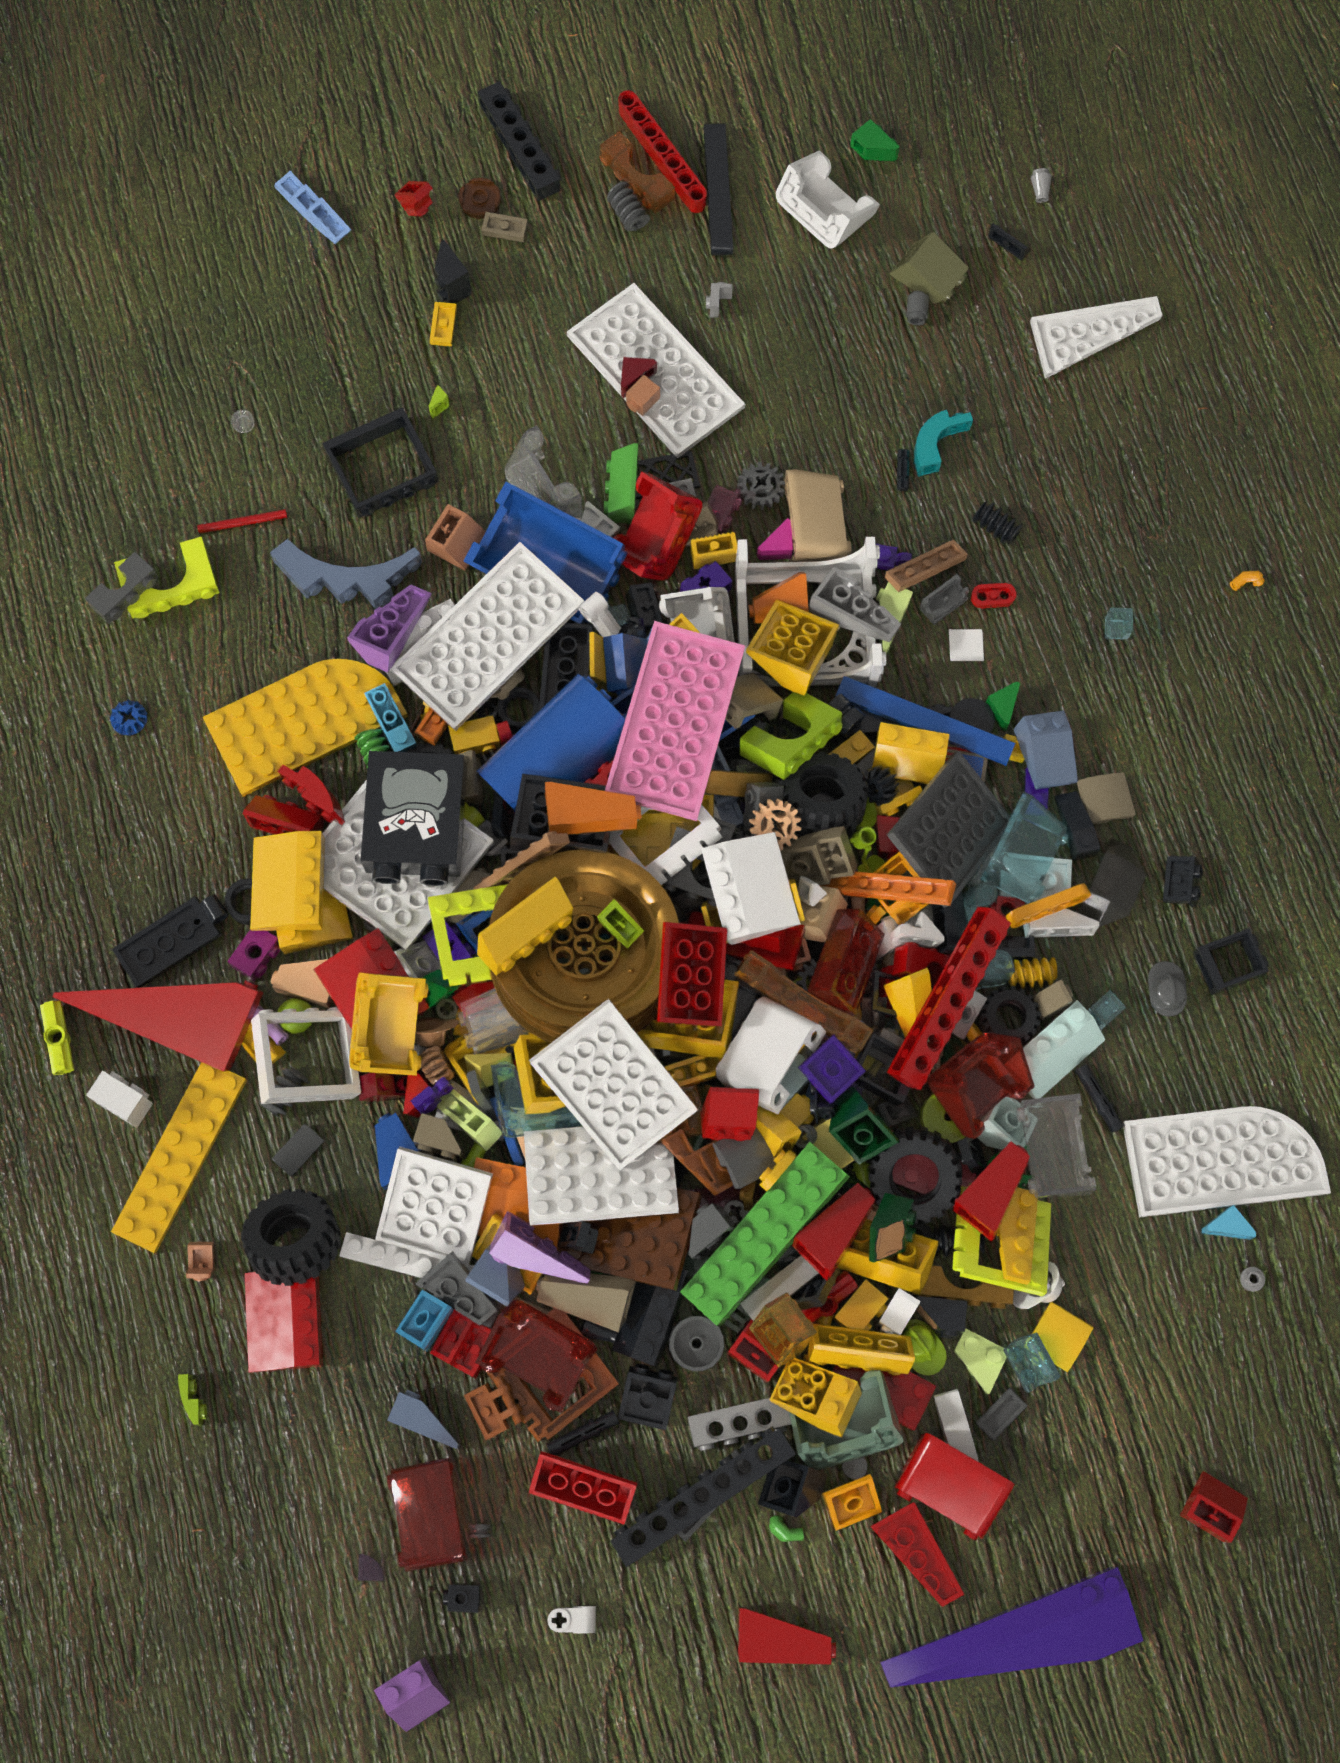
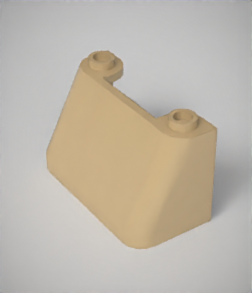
M796 469L786 470L784 492L789 504L792 545L795 552L792 555L793 562L828 561L851 554V541L846 539L841 493H844L843 480H839L837 475Z

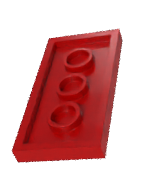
M835 1365L832 1370L834 1373L858 1381L859 1386L861 1385L860 1378L867 1372L862 1368L852 1367L845 1369L838 1365ZM881 1371L884 1375L899 1424L915 1431L936 1389V1385L910 1371L908 1374L901 1373L900 1375H892L887 1371Z

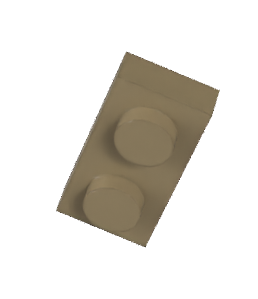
M486 212L481 232L484 236L524 242L528 219Z

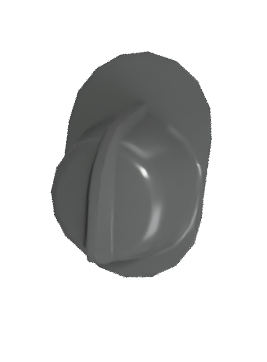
M1163 961L1156 963L1148 973L1151 1006L1157 1013L1163 1016H1175L1183 1011L1187 1002L1186 981L1183 971L1172 962Z

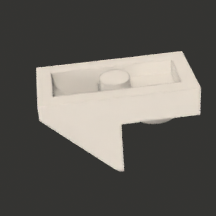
M920 912L913 918V925L901 924L891 932V942L902 944L915 942L921 947L936 948L944 942V936L924 912Z

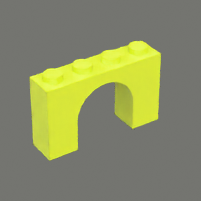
M202 537L180 543L186 563V574L183 580L177 586L168 590L146 589L136 603L127 607L132 619L145 618L150 613L157 611L165 612L171 609V607L188 605L194 600L201 598L209 599L215 594L220 593ZM126 559L114 562L121 587L125 584L126 578L118 567Z

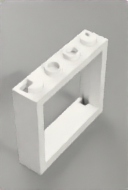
M337 1007L329 1008L327 1011H319V1008H309L304 1012H296V1009H285L282 1012L274 1013L273 1010L267 1009L259 1011L251 1020L261 1104L354 1099L361 1094L359 1073L351 1069L349 1065L352 1029ZM338 1021L346 1084L275 1088L267 1024Z

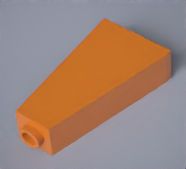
M545 782L549 832L556 831L557 834L567 833L569 835L637 829V819H641V807L636 805L635 796L555 782Z

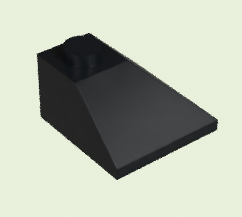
M787 1460L767 1474L758 1505L797 1518L820 1500L828 1474Z

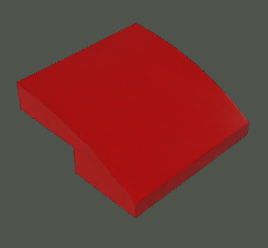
M454 1309L430 1354L476 1379L500 1334L482 1324H476Z

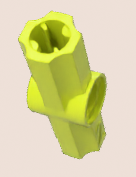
M61 1001L45 1002L40 1005L45 1030L44 1040L48 1047L52 1074H67L75 1069L70 1048L71 1037L67 1032L63 1005ZM62 1033L61 1040L53 1043L54 1035Z

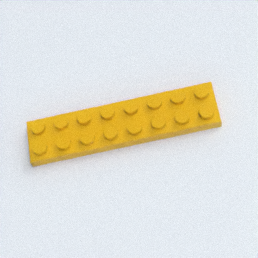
M201 1062L111 1233L156 1254L246 1084V1078L229 1070L223 1072Z

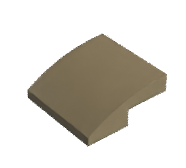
M1124 772L1078 780L1077 786L1081 800L1093 824L1108 823L1115 819L1132 818L1136 815Z

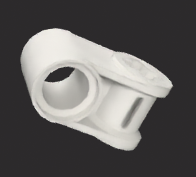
M574 1606L573 1608L554 1609L548 1615V1625L555 1632L596 1633V1606ZM558 1612L561 1613L562 1617L566 1618V1623H562L561 1628H557L556 1623L551 1621Z

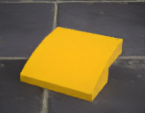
M1050 1302L1038 1320V1324L1025 1343V1346L1068 1372L1094 1327L1056 1303Z

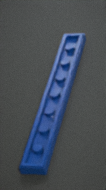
M846 676L843 677L835 695L836 697L842 693L851 701V705L906 727L949 734V744L1005 766L1015 746L1014 742Z

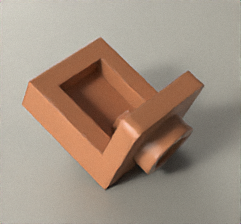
M189 1242L186 1278H193L194 1281H205L211 1278L215 1270L214 1242Z

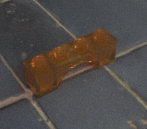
M620 131L600 144L599 157L601 162L605 166H609L619 180L629 183V188L633 189V194H637L646 208H650L656 214L675 199V187L662 173L646 175L632 167L630 161L633 158V144Z

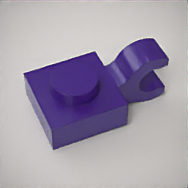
M875 544L880 547L877 569L890 570L894 568V565L899 566L912 558L911 553L902 552L897 554V547Z

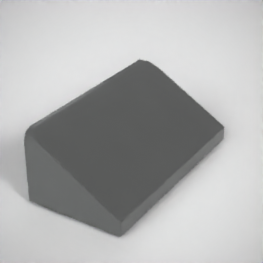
M303 1124L274 1155L272 1160L292 1177L325 1141L307 1124Z

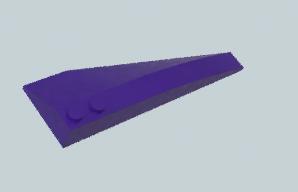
M1109 1567L880 1663L891 1688L1099 1660L1142 1642L1143 1637L1118 1567Z

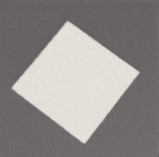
M949 629L950 661H984L982 629Z

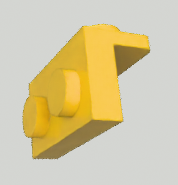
M897 780L900 783L897 787L900 792L888 804L879 806L875 804L877 815L886 814V816H891L899 812V806L906 804L907 807L910 806L923 791L921 786L914 787L912 781Z

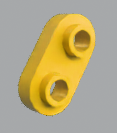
M790 1149L787 1152L782 1150L773 1160L776 1165L772 1169L767 1167L760 1175L759 1179L762 1182L759 1185L765 1191H768L797 1155Z

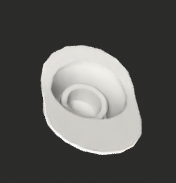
M1048 1261L1047 1293L1044 1296L1014 1290V1306L1020 1309H1028L1040 1302L1050 1303L1056 1300L1062 1291V1287L1065 1285L1064 1280L1060 1277L1058 1267Z

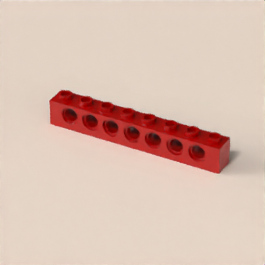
M977 907L887 1071L889 1075L907 1087L921 1090L922 1086L927 1082L928 1075L933 1066L938 1062L945 1044L950 1040L953 1029L962 1018L966 1005L973 998L978 983L983 979L990 961L995 957L996 950L1007 935V930L1011 923L992 908Z

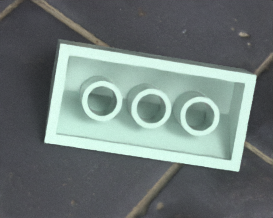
M1076 1000L1005 1065L1010 1070L1009 1073L1037 1102L1103 1043L1105 1038L1094 1017Z

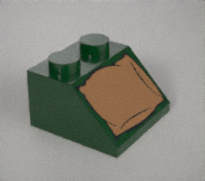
M889 1193L884 1194L870 1226V1262H877L905 1252L908 1243L913 1242L916 1228H912V1225H914L917 1211L913 1210V1199Z

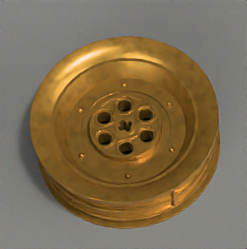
M570 850L544 857L532 863L516 875L505 887L494 906L489 925L554 877L559 880L573 907L572 921L566 928L556 930L546 943L542 944L540 942L535 946L529 956L521 957L515 961V965L509 971H502L496 976L491 970L493 985L504 1008L528 1032L552 1043L609 999L635 1032L638 1033L650 1024L658 1014L663 922L679 923L675 908L668 894L660 883L641 866L609 852ZM613 899L644 930L628 949L605 929L597 918ZM581 923H586L589 925V927L587 929H581L578 927V925ZM601 934H608L611 937L603 940L599 936ZM560 935H566L567 937H569L565 941H560L557 939V937ZM585 946L587 951H582V947ZM603 956H608L612 960L610 962L605 963L602 962L600 958ZM565 957L570 961L566 964H561L557 960ZM588 968L591 970V973L584 975L579 970Z

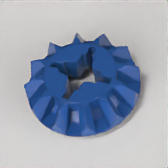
M128 699L125 702H118V705L112 708L111 717L109 718L116 732L122 735H134L140 732L146 725L147 712L138 701L135 702ZM130 712H132L131 715L135 720L128 719L126 722H124L125 719L121 714L128 715Z

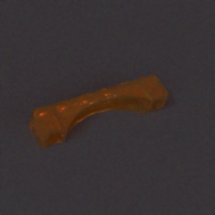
M752 950L744 956L733 974L773 1001L821 1025L826 1031L827 1036L835 1035L853 1053L863 1049L873 1032L872 1028L854 1016L828 1005L799 987L771 962Z

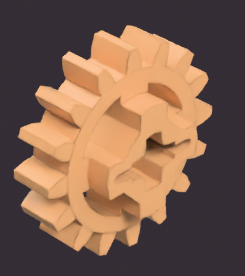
M778 798L775 804L771 799H767V806L760 803L759 807L761 810L759 812L756 810L752 811L756 817L755 819H749V822L754 825L749 831L755 834L754 836L775 832L776 837H778L780 851L783 850V844H787L790 847V839L797 840L798 838L794 834L795 831L801 830V827L796 825V823L801 821V818L794 816L798 812L797 809L791 808V804L787 801L783 804V801ZM774 810H782V811H783V812L780 811V812H778L777 814H776V813H772V811H774ZM772 819L777 821L776 825L779 831L774 829V822L772 821Z

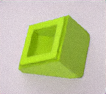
M439 385L436 387L429 404L430 416L432 418H435L450 406L448 395Z

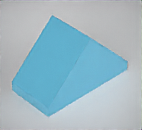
M1234 1205L1225 1209L1202 1228V1234L1247 1240L1256 1237V1231Z

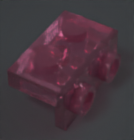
M716 484L708 500L718 520V534L722 535L724 529L730 528L733 521L732 514L734 510L738 511L743 499L740 498L741 490L738 488L733 492Z

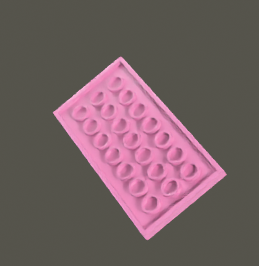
M654 621L605 791L635 796L636 805L697 821L745 645Z

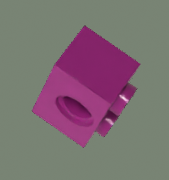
M249 930L227 962L233 969L255 982L257 977L261 978L266 972V965L270 959H274L279 954L281 949L278 938L268 931ZM254 950H262L260 957L251 958Z

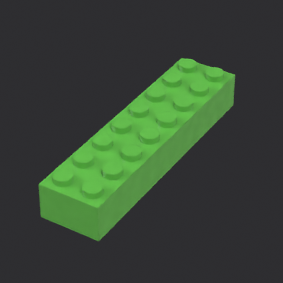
M809 1142L680 1293L716 1326H722L793 1244L794 1236L812 1222L850 1176L815 1145Z

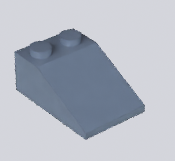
M1064 710L1024 716L1013 730L1035 789L1077 783L1072 730Z

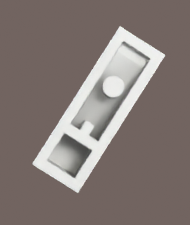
M1032 900V901L1026 903V905L1029 904V903L1035 902V901H1037V900ZM1064 909L1027 923L1023 927L1025 938H1029V935H1034V938L1090 936L1095 934L1099 927V921L1069 909Z
M899 1288L877 1325L881 1327L880 1331L882 1333L901 1335L921 1301Z

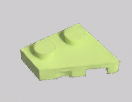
M965 1328V1332L961 1334L954 1352L983 1388L982 1390L986 1394H990L1009 1354V1350Z

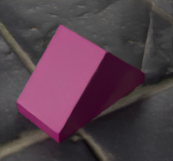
M789 518L758 547L757 558L759 560L792 558V530Z

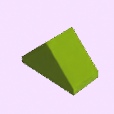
M614 899L597 916L600 924L627 949L644 932Z

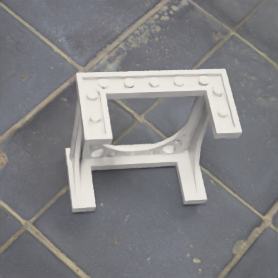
M866 537L864 546L860 550L839 559L818 562L748 563L747 539L738 540L735 562L738 644L745 645L739 668V676L754 672L769 687L781 686L776 680L753 670L752 658L746 653L748 647L746 584H778L798 572L806 573L807 583L821 584L834 566L853 576L858 581V585L865 592L868 591L872 595V599L876 598V584H872V577H875L877 559L880 557V547L875 545V537ZM853 631L852 638L846 649L836 658L821 665L810 686L840 685L843 677L846 676L876 687L877 683L881 682V674L884 672L886 652H882L881 644H875V640H878L877 638ZM856 640H862L860 643L861 647L856 646ZM849 652H858L862 656L863 661L861 663L853 662L849 658ZM844 660L849 667H845V664L839 666V662Z

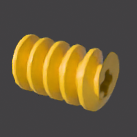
M1051 957L1048 962L1047 958H1042L1039 963L1038 959L1033 958L1030 963L1027 959H1023L1021 964L1019 960H1014L1012 966L1007 960V981L1010 986H1016V983H1019L1022 989H1024L1026 982L1029 983L1031 989L1034 988L1035 981L1038 982L1040 988H1043L1044 981H1047L1048 985L1051 986L1053 981L1057 979L1056 960L1054 957Z

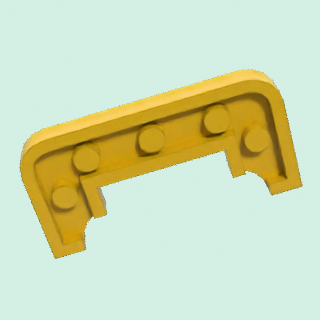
M359 973L356 982L349 1055L351 1069L359 1072L417 1076V1070L421 1067V1056L414 1050L418 1002H422L423 998H426L428 994L426 979Z

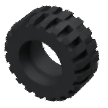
M819 752L818 754H813L810 760L805 761L799 766L794 774L789 775L785 780L780 778L779 785L784 786L783 804L786 801L790 803L791 808L794 807L798 811L794 816L801 818V821L796 823V825L801 827V830L798 831L800 836L844 826L846 833L850 834L863 821L869 791L867 779L864 773L860 772L861 769L855 763L852 765L851 761L846 757L840 758L835 753L829 755L826 752ZM818 790L827 791L840 799L832 802H820L811 799L806 793Z
M914 1126L906 1127L904 1131H900V1129L893 1131L899 1139L898 1143L871 1159L869 1180L871 1194L875 1195V1202L879 1206L885 1193L913 1199V1210L917 1211L914 1224H918L920 1220H924L925 1223L932 1222V1218L936 1216L941 1218L945 1215L947 1209L951 1210L955 1205V1200L961 1192L962 1164L960 1163L957 1150L953 1149L952 1143L948 1139L941 1137V1133L937 1131L930 1132L926 1127L914 1129ZM911 1154H919L931 1159L936 1164L939 1172V1179L935 1188L923 1195H910L901 1191L895 1185L892 1174L893 1168L900 1158Z
M290 1189L282 1190L281 1194L277 1195L274 1193L269 1195V1199L266 1201L263 1199L257 1204L258 1207L256 1209L253 1208L248 1214L249 1219L244 1221L242 1227V1246L256 1274H259L260 1278L268 1282L270 1281L271 1284L275 1285L284 1283L285 1286H294L296 1282L303 1284L311 1277L315 1279L320 1275V1271H325L331 1265L330 1261H334L338 1254L337 1250L341 1245L340 1229L330 1205L327 1204L323 1197L317 1196V1193L307 1191L306 1193L303 1189H295L293 1192ZM292 1229H309L306 1235L294 1244L281 1247L273 1246L281 1235Z

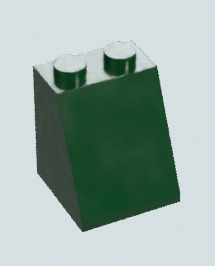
M853 1086L845 1090L835 1100V1114L830 1120L829 1132L858 1164L867 1161L898 1143L899 1139Z

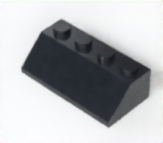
M682 1269L677 1291L636 1282L627 1319L617 1334L612 1351L655 1367L659 1366L684 1296L680 1291L690 1279L691 1273Z

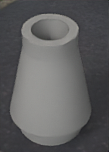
M1039 168L1032 172L1031 182L1036 202L1038 203L1049 201L1052 175L1047 168Z

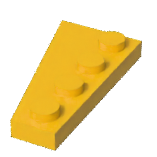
M1017 1188L997 1232V1236H999L1001 1245L999 1252L1003 1278L1028 1285L1031 1281L1038 1193L1022 1188Z

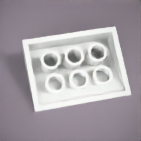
M775 832L725 841L701 849L722 928H727V942L729 944H737L801 924Z

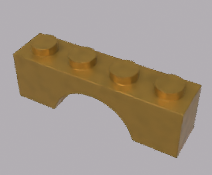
M932 1266L929 1278L921 1294L918 1296L967 1300V1305L981 1306L982 1302L991 1303V1308L1006 1309V1305L1013 1304L1014 1289L981 1282L972 1289L958 1288L948 1281L941 1266Z

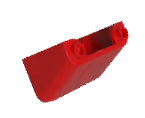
M641 471L636 481V491L643 495L626 535L618 534L613 538L623 543L625 551H627L622 565L640 577L664 581L673 574L701 513L703 503L695 496L650 473Z
M923 1433L893 1487L898 1490L897 1495L909 1502L912 1498L919 1500L961 1525L965 1529L963 1534L976 1541L978 1537L980 1539L984 1538L1015 1484L929 1433Z

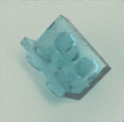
M1037 1332L1017 1338L1003 1350L1026 1393L1032 1392L1040 1385L1054 1382L1061 1377Z

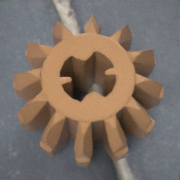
M439 1046L429 1047L419 1055L421 1056L422 1071L433 1086L442 1077H445L449 1082L455 1077L454 1068Z

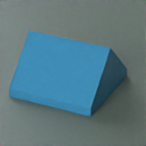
M422 1290L395 1332L428 1352L454 1309Z

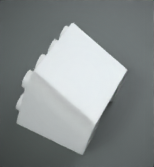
M763 996L754 1003L751 1012L742 1023L740 1030L730 1043L722 1060L718 1063L716 1076L726 1088L759 1089L758 1106L779 1114L790 1095L780 1084L802 1045L805 1044L814 1052L824 1038L826 1031L821 1025ZM816 1032V1037L814 1041L811 1042L812 1034ZM780 1092V1098L778 1102L774 1104L775 1097Z

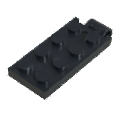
M211 895L201 903H199L198 897L191 898L112 949L136 988L143 987L222 936L214 924L225 920L229 913L217 895ZM196 921H200L199 925H195Z

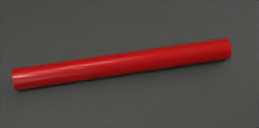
M286 509L200 524L197 525L199 534L284 519L287 518Z

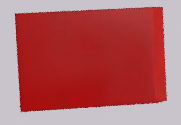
M420 1069L417 1070V1076H407L403 1114L413 1118H419L421 1113L411 1103V1100L428 1086L433 1087Z

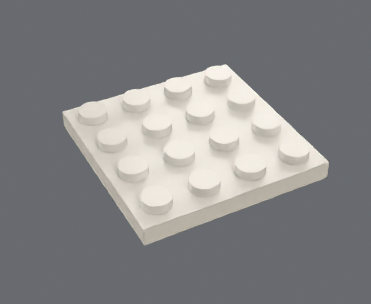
M399 1147L375 1240L441 1260L453 1251L466 1267H469L493 1173Z

